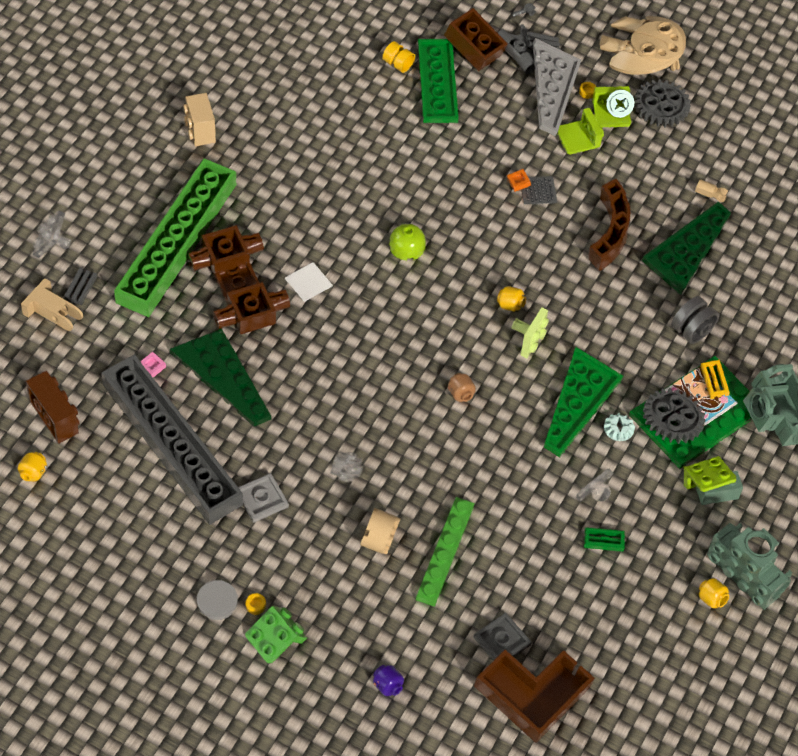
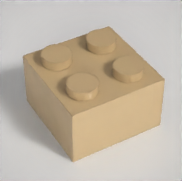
M207 93L186 96V104H183L185 115H187L184 116L185 126H189V139L193 140L194 146L216 143L215 118Z

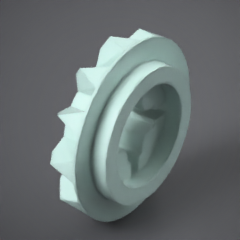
M624 89L610 93L606 100V107L609 113L615 117H625L634 108L633 96ZM617 98L620 101L624 99L622 103L624 104L625 108L621 106L616 107L617 102L615 99Z
M618 413L617 415L611 414L609 418H606L604 431L611 439L625 441L634 434L635 426L633 419L630 420L627 415L623 416ZM618 422H620L621 426H623L621 432H619L617 426Z

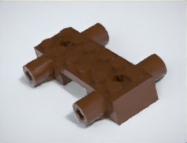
M237 225L202 235V248L199 251L189 253L188 261L192 271L211 267L227 303L225 308L213 311V318L217 328L221 329L236 324L241 335L276 324V311L289 308L290 300L286 290L268 293L263 282L259 283L250 264V254L264 250L262 238L259 233L241 236Z

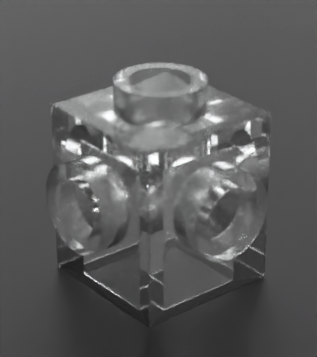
M340 451L335 456L330 474L338 476L339 480L344 482L353 481L360 477L362 473V459L357 458L358 455L354 453Z

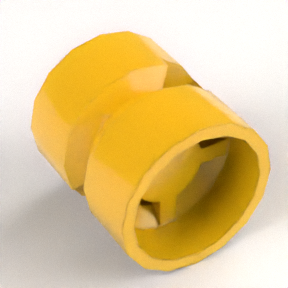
M393 41L386 47L382 59L390 65L394 64V68L405 73L412 66L415 54L408 49H404L396 41Z

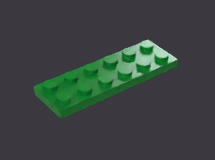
M418 39L423 123H458L453 44L448 39Z

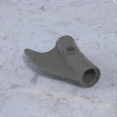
M521 24L520 35H513L502 28L498 34L508 43L505 51L517 62L525 74L535 71L534 51L527 48L525 35L528 29Z

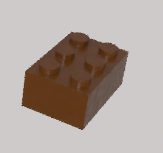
M474 8L451 22L444 34L478 71L502 56L508 45Z
M46 370L27 380L29 401L56 442L59 444L79 434L78 425L80 423L76 417L78 411L74 404H69L65 391L58 388L59 384L56 378L50 376Z

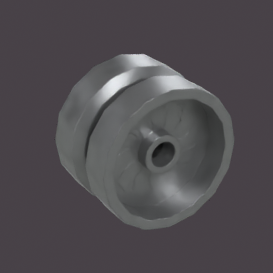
M696 296L686 302L676 313L671 323L678 333H683V337L690 344H695L702 340L714 328L719 319V313L714 308L707 307V302L701 296Z

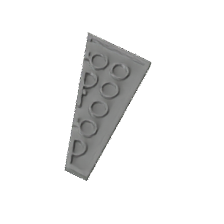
M535 38L533 41L539 129L555 136L559 130L581 59Z

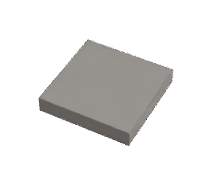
M271 473L238 487L243 493V506L253 523L289 507L288 501Z

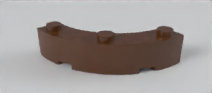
M616 178L601 187L600 200L608 211L610 227L606 234L590 246L588 258L598 271L606 268L617 258L628 236L631 214L630 204L628 203L624 188Z

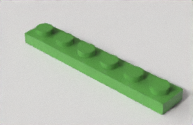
M458 497L455 498L416 596L417 601L436 606L475 503Z

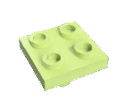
M541 308L531 325L518 318L513 322L511 329L524 334L521 356L528 358L531 352L534 353L536 351L539 339L543 340L547 332L545 328L549 322L547 318L548 310Z

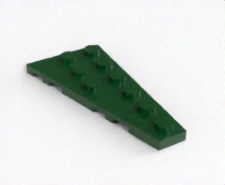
M222 328L170 349L171 355L181 360L186 368L189 367L195 373V376L212 391L222 396L223 400L228 405L231 404L253 427L271 420L270 412Z

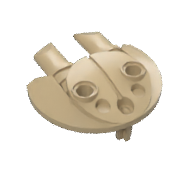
M625 16L611 24L612 28L633 33L631 41L601 36L600 49L616 54L611 58L609 66L616 71L633 75L654 73L669 66L672 71H675V69L679 70V58L686 48V36L683 29L674 21L658 16H647L642 20Z

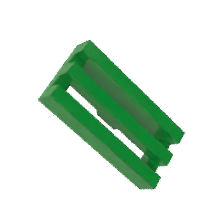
M585 527L584 548L624 552L625 531ZM589 534H590V535H601V537L589 536ZM606 536L620 537V539L609 538V537H606Z

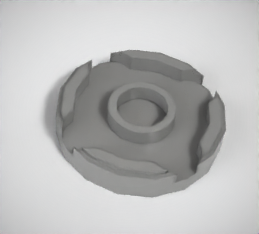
M213 580L206 583L197 594L199 611L212 620L228 618L237 607L238 595L235 588L222 580Z

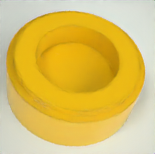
M583 82L579 88L580 96L586 99L593 98L596 85L592 82Z
M259 593L249 595L246 599L247 611L253 615L263 613L266 609L265 597Z

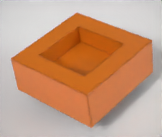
M524 169L507 175V180L514 192L531 186V181Z

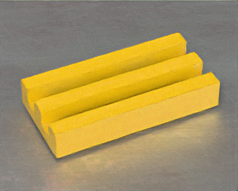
M720 360L701 363L700 367L710 399H714L716 396L719 398L722 395L729 396L730 392ZM714 365H716L723 390H720L713 368ZM706 367H709L710 374H711V377H712V380H713V383H714V387H715V390H716L715 392L713 391L712 384H711V381H710V378H709V374H708V371H707V368H706Z

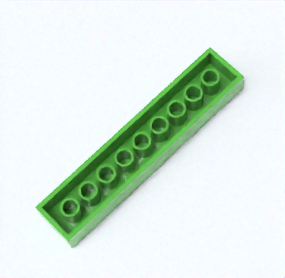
M207 159L202 160L114 290L116 304L150 317L187 261L188 254L193 252L202 235H204L236 187V171Z

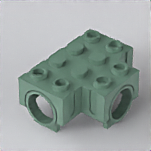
M777 364L759 372L751 383L753 388L743 402L758 432L775 430L782 446L798 444V378L792 364ZM782 372L780 375L770 378L772 375Z
M729 523L714 535L707 555L711 562L717 564L727 577L737 583L741 591L746 592L757 606L765 610L791 583L790 577L793 572L789 570L784 574L774 565L778 556L774 549L779 545V542L767 530L763 528L760 531H753L748 527L741 532L743 527L741 523L737 526ZM753 537H761L769 543L770 551L766 554H756L749 548L748 540Z

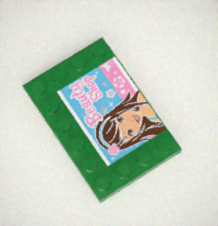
M714 356L706 362L715 361L719 359L716 356ZM721 361L720 363L730 392L729 396L722 395V397L718 398L716 396L714 399H710L700 366L664 389L666 392H668L669 388L673 392L679 389V394L686 392V397L693 396V402L699 401L697 407H703L701 412L705 413L704 419L706 420L704 428L693 441L688 439L687 443H685L681 439L678 444L673 439L670 443L667 437L662 440L661 434L655 436L656 430L650 431L651 425H646L647 419L643 418L645 402L629 413V416L679 469L752 420L743 402L750 391ZM714 365L713 368L720 390H723L716 365ZM706 367V368H707V371H708V374H709V378H710L711 384H712L713 391L715 392L716 390H715L714 383H713V380H712V377H711V374H710L709 367Z

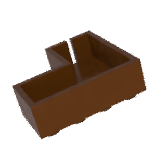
M504 650L477 677L474 687L537 743L587 692L595 678L582 666L578 668L574 676L572 673L578 662L564 650L537 677L508 651Z

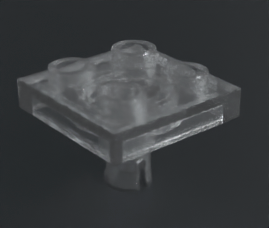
M58 210L54 215H50L45 223L42 222L37 230L39 235L33 243V256L41 257L55 244L65 250L69 247L71 239L59 234L65 213Z

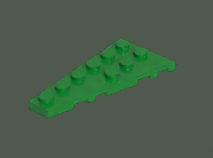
M575 347L544 448L561 457L622 381L623 375Z

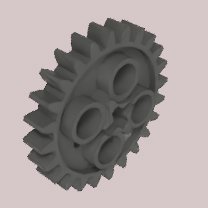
M659 79L658 83L652 80L651 84L646 82L645 86L641 85L640 89H637L634 107H636V112H640L639 117L645 116L644 121L650 120V125L655 122L657 127L660 124H663L664 128H666L667 124L673 127L674 122L679 125L680 120L684 121L685 117L688 116L691 107V100L688 99L689 94H685V89L680 90L681 85L675 87V82L668 84V80L662 83L661 79Z
M671 388L668 389V392L664 389H661L660 393L655 391L654 395L650 394L643 409V418L647 419L645 424L651 425L649 430H656L655 436L661 434L662 440L666 437L669 438L670 443L673 439L678 444L681 439L685 443H687L688 439L693 441L702 432L706 420L704 419L705 413L701 412L703 407H697L699 401L693 402V396L686 397V392L679 394V389L675 392Z

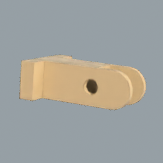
M45 278L21 303L22 313L29 318L36 312L67 331L73 329V324L65 317L67 314L77 320L83 318V313L78 307L52 293L51 282Z

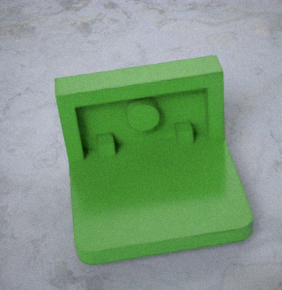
M272 606L245 634L262 658L270 664L293 642L302 644L307 639L303 633V627L291 619L292 614L285 607Z

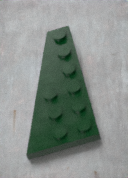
M720 202L715 203L644 255L642 262L677 293L682 295L728 221L731 212Z

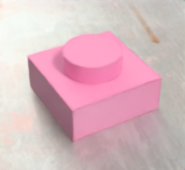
M154 352L140 361L152 377H155L166 368V363Z

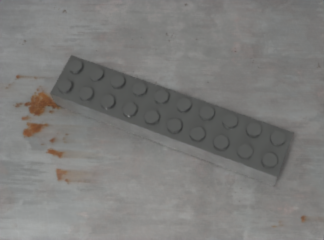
M135 354L101 372L103 386L209 525L243 506V493Z

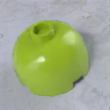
M405 223L393 230L389 246L391 253L396 258L406 261L407 258L415 260L422 256L425 251V235L418 226Z

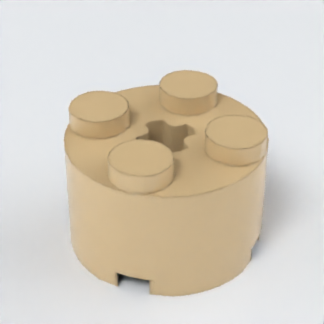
M374 508L360 545L387 555L401 518Z

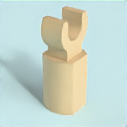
M700 179L695 192L724 202L728 190L717 188L716 185Z

